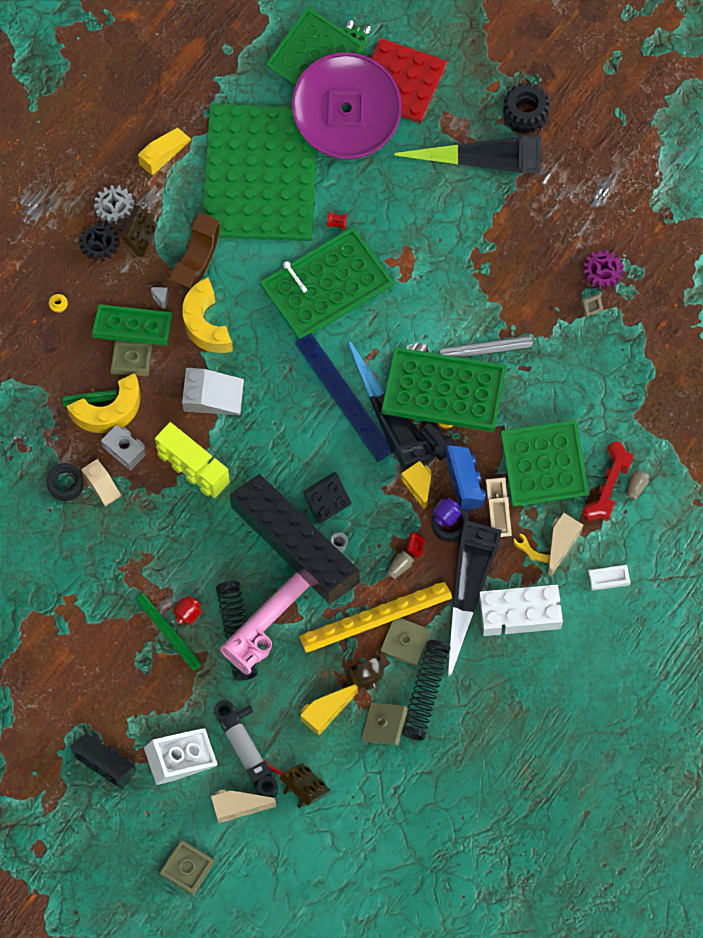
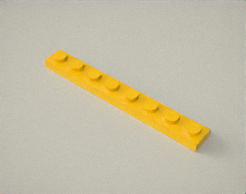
M445 582L435 584L354 616L344 618L338 622L309 631L299 636L300 642L305 652L308 653L452 599V595Z

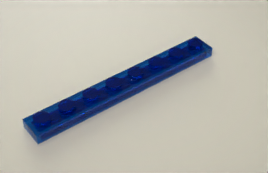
M312 333L295 342L298 350L377 463L393 454L385 437Z

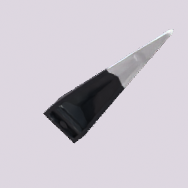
M467 520L463 522L458 541L448 676L452 674L480 592L498 550L502 532L500 529Z

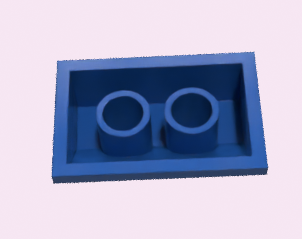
M447 446L446 462L459 506L464 511L483 507L486 494L484 489H480L481 477L479 471H475L474 465H476L474 454H470L469 448Z

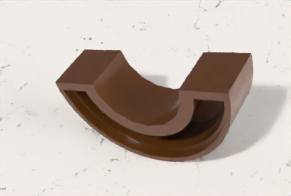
M200 212L192 220V236L187 242L185 255L181 256L179 263H176L175 267L170 269L168 275L170 281L190 289L201 281L213 257L220 233V220Z

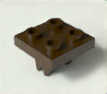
M134 205L130 217L119 219L121 225H117L116 228L122 231L121 238L139 257H144L157 225L141 206Z
M303 763L287 770L279 778L286 785L283 791L285 795L292 791L301 799L297 805L299 809L325 797L330 791L325 782L315 776L311 769Z

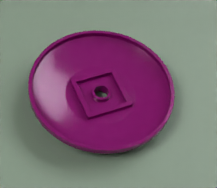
M336 53L314 62L300 76L292 99L293 118L302 137L317 151L338 159H358L380 150L394 135L400 121L402 108L398 87L390 73L373 59L355 53ZM342 105H349L351 111L348 113L341 110Z

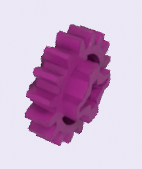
M598 250L597 255L592 252L591 258H586L583 275L587 276V282L592 281V287L597 284L600 290L602 286L609 289L610 284L615 287L616 281H621V276L624 273V270H622L624 264L620 263V257L615 258V252L610 255L608 250L605 253Z

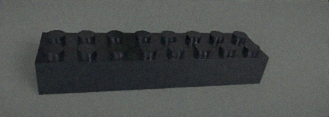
M260 473L230 494L231 508L329 605L360 583L359 569Z

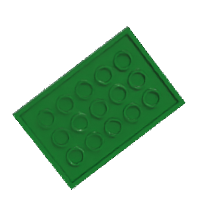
M354 226L290 264L291 269L306 287V292H302L300 286L286 268H282L260 281V286L300 342L394 286V281Z
M395 347L382 414L495 433L507 365Z

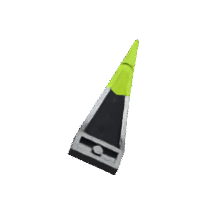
M541 136L511 137L398 152L394 155L517 173H541Z

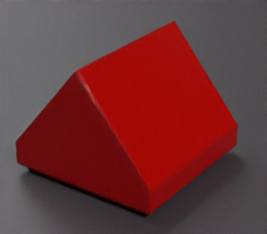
M411 532L408 536L405 552L410 556L420 558L425 539Z

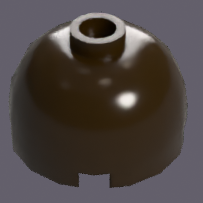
M377 656L371 660L352 665L344 669V672L352 685L355 684L358 688L365 687L367 691L377 687L376 683L383 678L385 669L381 656Z

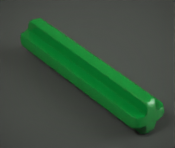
M108 390L63 396L62 403L66 407L82 398L89 404L115 401L118 397V391Z

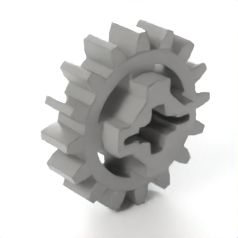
M111 185L110 190L105 187L104 193L98 192L99 198H95L96 204H94L97 217L101 216L102 222L107 219L108 224L115 221V224L118 225L119 219L130 217L134 200L132 194H128L126 188L121 191V186L114 189L113 185Z

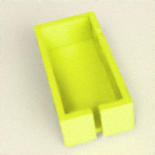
M171 422L155 437L157 455L163 461L168 460L175 471L185 474L186 479L194 485L196 483L201 487L200 490L206 496L210 495L215 499L230 483L228 468L215 458L208 464L207 462L212 458V455Z

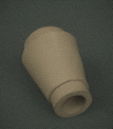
M639 470L632 473L626 496L637 500L649 483L648 479L650 476Z
M402 551L396 555L386 573L395 580L413 566L414 559L405 551Z

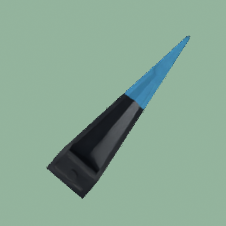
M349 341L347 346L391 452L396 455L401 467L411 466L419 461L424 463L434 460L436 455L428 440L408 418L382 414L386 391Z

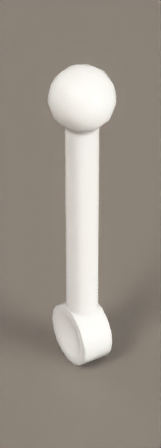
M285 261L283 267L288 269L302 292H306V287L291 269L290 263Z

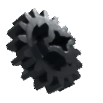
M94 222V227L87 225L88 230H82L83 236H79V246L82 249V254H87L88 259L94 257L95 262H97L98 258H101L103 262L106 256L111 259V253L116 254V248H119L118 241L120 240L116 229L112 230L110 224L105 227L104 222L100 226L96 222Z

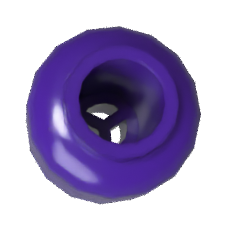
M443 498L432 511L435 516L433 520L442 527L444 524L452 526L461 515L459 510L461 506L451 498Z

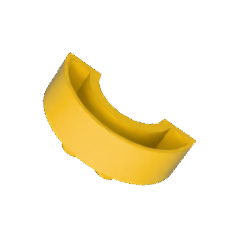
M209 277L196 283L184 299L182 312L186 332L197 346L213 353L232 352V341L227 327L211 325L203 317L206 309L215 303V295Z
M135 373L118 381L119 395L113 403L104 407H95L82 398L66 406L70 418L82 429L93 433H109L116 425L120 428L126 426L136 415L141 400L139 384Z

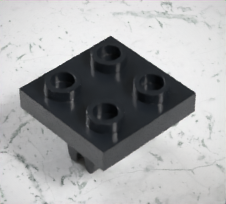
M335 471L303 491L310 509L319 524L352 504Z

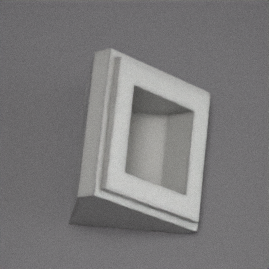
M151 288L152 298L161 309H166L169 298L168 288Z

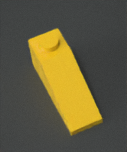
M179 128L172 130L151 142L138 154L140 166L153 176L188 144L191 138Z
M354 684L314 700L310 705L306 704L300 712L301 721L319 736L358 693V687Z

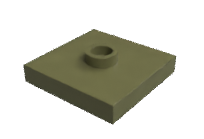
M115 340L111 374L132 375L135 373L136 376H149L153 345Z
M401 618L393 620L380 653L418 666L431 629Z
M371 703L361 740L367 743L398 746L408 708L401 705Z
M180 840L159 875L194 896L213 867L215 860Z

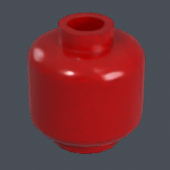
M190 595L182 597L173 608V613L176 615L174 619L182 625L185 623L193 624L202 613L200 608L202 604Z

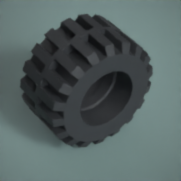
M520 83L518 87L513 86L512 90H509L504 98L503 118L506 120V124L508 126L511 125V129L514 131L517 129L519 133L526 131L527 134L531 130L536 132L538 128L541 129L543 124L546 123L549 113L550 102L547 93H544L542 88L538 89V85L535 84L531 86L530 83H526V85ZM522 104H529L535 110L532 112H522L517 107Z

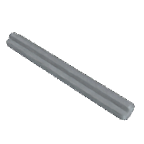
M531 336L441 348L440 354L464 357L532 347L533 343Z

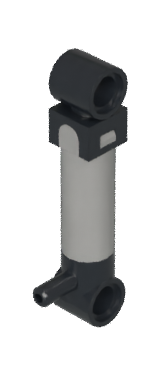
M227 700L219 701L214 707L216 720L221 725L246 769L254 787L257 786L260 796L275 798L278 794L277 782L272 777L265 760L263 761L240 720L253 713L252 707L249 705L235 712L231 702ZM223 709H228L230 711V713L226 716H222L219 714L220 711ZM267 784L273 786L270 792H265L262 788Z

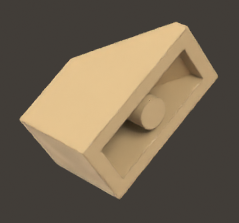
M98 459L82 469L84 479L105 507L121 496L108 472Z

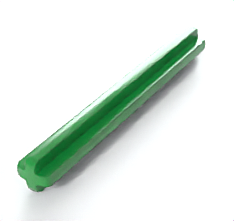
M144 593L138 595L136 602L193 671L199 669L201 662Z

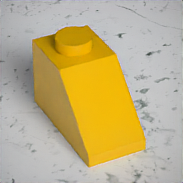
M419 461L401 473V481L422 508L425 509L428 504L432 472L427 465H423Z

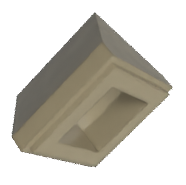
M599 293L582 299L580 302L586 317L604 311Z

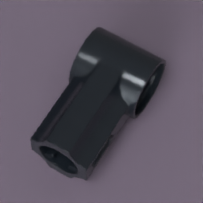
M434 422L427 423L420 430V433L428 440L433 452L440 461L446 458L447 446H456L449 436H445Z

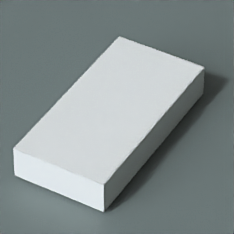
M627 565L588 570L592 591L630 585Z

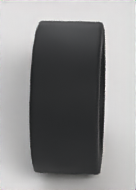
M57 464L48 472L46 478L48 490L57 500L64 502L72 501L83 491L84 481L82 473L73 464ZM61 473H72L76 477V486L67 492L58 491L54 486L55 478Z
M459 508L461 511L459 516L461 527L454 533L442 531L439 524L433 520L435 518L433 515L432 531L438 539L449 543L457 542L460 539L464 520L468 521V516L463 508Z

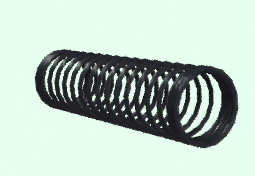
M234 580L222 582L215 587L219 597L218 602H220L219 608L222 609L220 613L223 615L221 618L224 620L225 637L228 639L230 638L227 637L228 633L234 634L235 632L231 631L242 626L230 625L246 622L244 619L247 617L246 615H241L245 612V609H240L244 604L239 603L243 598L238 597L242 594V592L238 591L241 586L240 582ZM232 593H240L236 596L223 597ZM232 599H241L236 602L224 603ZM222 604H228L224 608L221 607ZM233 605H242V606L237 607V608H230V609L227 608V607H230V606H233ZM223 610H231L225 614L222 613ZM243 610V612L241 613L228 614L234 611ZM224 616H231L226 620L223 618ZM244 616V618L238 620H229L231 618ZM232 663L233 679L243 681L256 677L258 675L257 668L254 667L256 663L250 668L251 673L248 675L234 667Z
M438 640L427 641L426 651L424 652L425 656L420 664L421 669L418 670L420 674L417 675L418 680L415 681L416 686L413 687L415 692L412 693L413 698L410 699L411 704L408 705L409 710L407 711L406 721L401 733L410 739L422 741L426 737L427 733L418 728H428L423 723H429L430 720L425 717H431L432 715L426 711H433V708L428 705H435V702L430 699H437L431 693H439L433 687H440V684L434 681H442L438 676L444 674L439 670H444L445 667L441 664L447 663L442 658H448L447 654L451 651V647L448 644ZM429 652L434 656H426L425 653ZM432 652H435V653H438V654H444V655H446V656H440V655L434 654V653H432ZM424 658H428L433 662H425ZM431 658H436V659L442 660V661H444V662H439V661L433 660V659H431ZM422 664H426L432 668H424L422 667ZM430 664H435V665L441 666V667H443V668H438V667L432 666V665H430ZM420 670H425L431 674L421 673ZM428 670H434V671H437V672H439V673H441V674L433 673V672L428 671ZM422 675L429 680L419 679V676ZM427 676H432V677L438 678V679H440V680L432 679V678H429V677H427ZM420 681L425 685H418L417 682ZM426 682H431V683H434V684H436V685H438V686L431 685V684H428V683H426ZM416 687H419L420 689H422V690H424V691H427V692L416 691L415 688H416ZM422 687L429 688V689H433V690H435V691H430V690L424 689V688H422ZM414 693H417V694H419V695H421V696H423V697H425V698H422V697H414L413 694H414ZM421 693L428 694V695H431V696H433V697H428V696H425V695H423V694H421ZM412 699H416L417 701L424 704L413 703ZM419 699L426 700V701H429V702H432V703H427V702L421 701V700H419ZM410 705H414L422 710L411 709ZM418 705L425 706V707H428V708H430V709H426V708L420 707V706H418ZM412 711L421 716L410 715L408 712ZM416 711L423 712V713H426V714H429V715L421 714V713H418V712H416ZM407 717H411L412 719L417 720L419 722L408 721ZM415 717L422 718V719H425V720H427V721H423V720L417 719V718H415ZM405 723H409L415 727L405 726Z

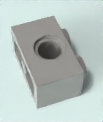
M116 425L101 440L102 447L130 471L146 455L145 445L139 439L134 440L131 437V433L124 427L121 429ZM123 444L129 445L126 449L120 448Z

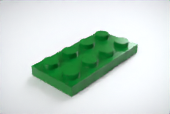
M99 304L92 338L167 346L173 312Z

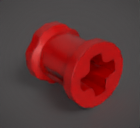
M329 211L327 228L332 226L346 230L347 213L340 215L332 214Z

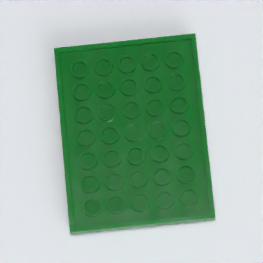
M210 104L203 214L220 220L219 238L312 241L317 150L308 144L298 131L293 118L292 106Z

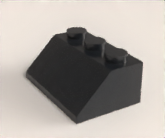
M86 733L70 746L75 759L121 790L125 788L136 772L135 763L126 756L122 758L118 755L119 752L110 745L106 747L102 744L103 741L94 734L90 736Z

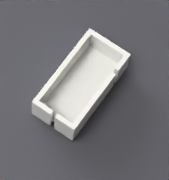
M558 585L480 592L479 604L483 636L501 635L502 625H505V634L556 630L562 627L563 620L561 605H559Z

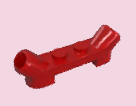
M619 441L610 443L606 449L613 467L612 469L608 468L606 472V485L602 484L598 493L601 496L600 499L583 506L582 513L588 522L597 519L609 521L615 506V501L609 498L620 472L628 474L634 454L625 451L622 443Z

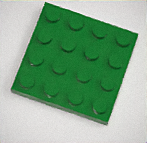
M307 6L270 57L266 66L296 86L303 72L317 60L336 53H355L361 55L366 46Z
M577 420L503 430L500 432L512 507L589 496Z

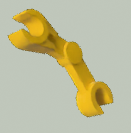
M519 535L523 543H518L514 538V545L524 551L530 560L545 562L549 565L550 555L534 551L530 547L525 535Z

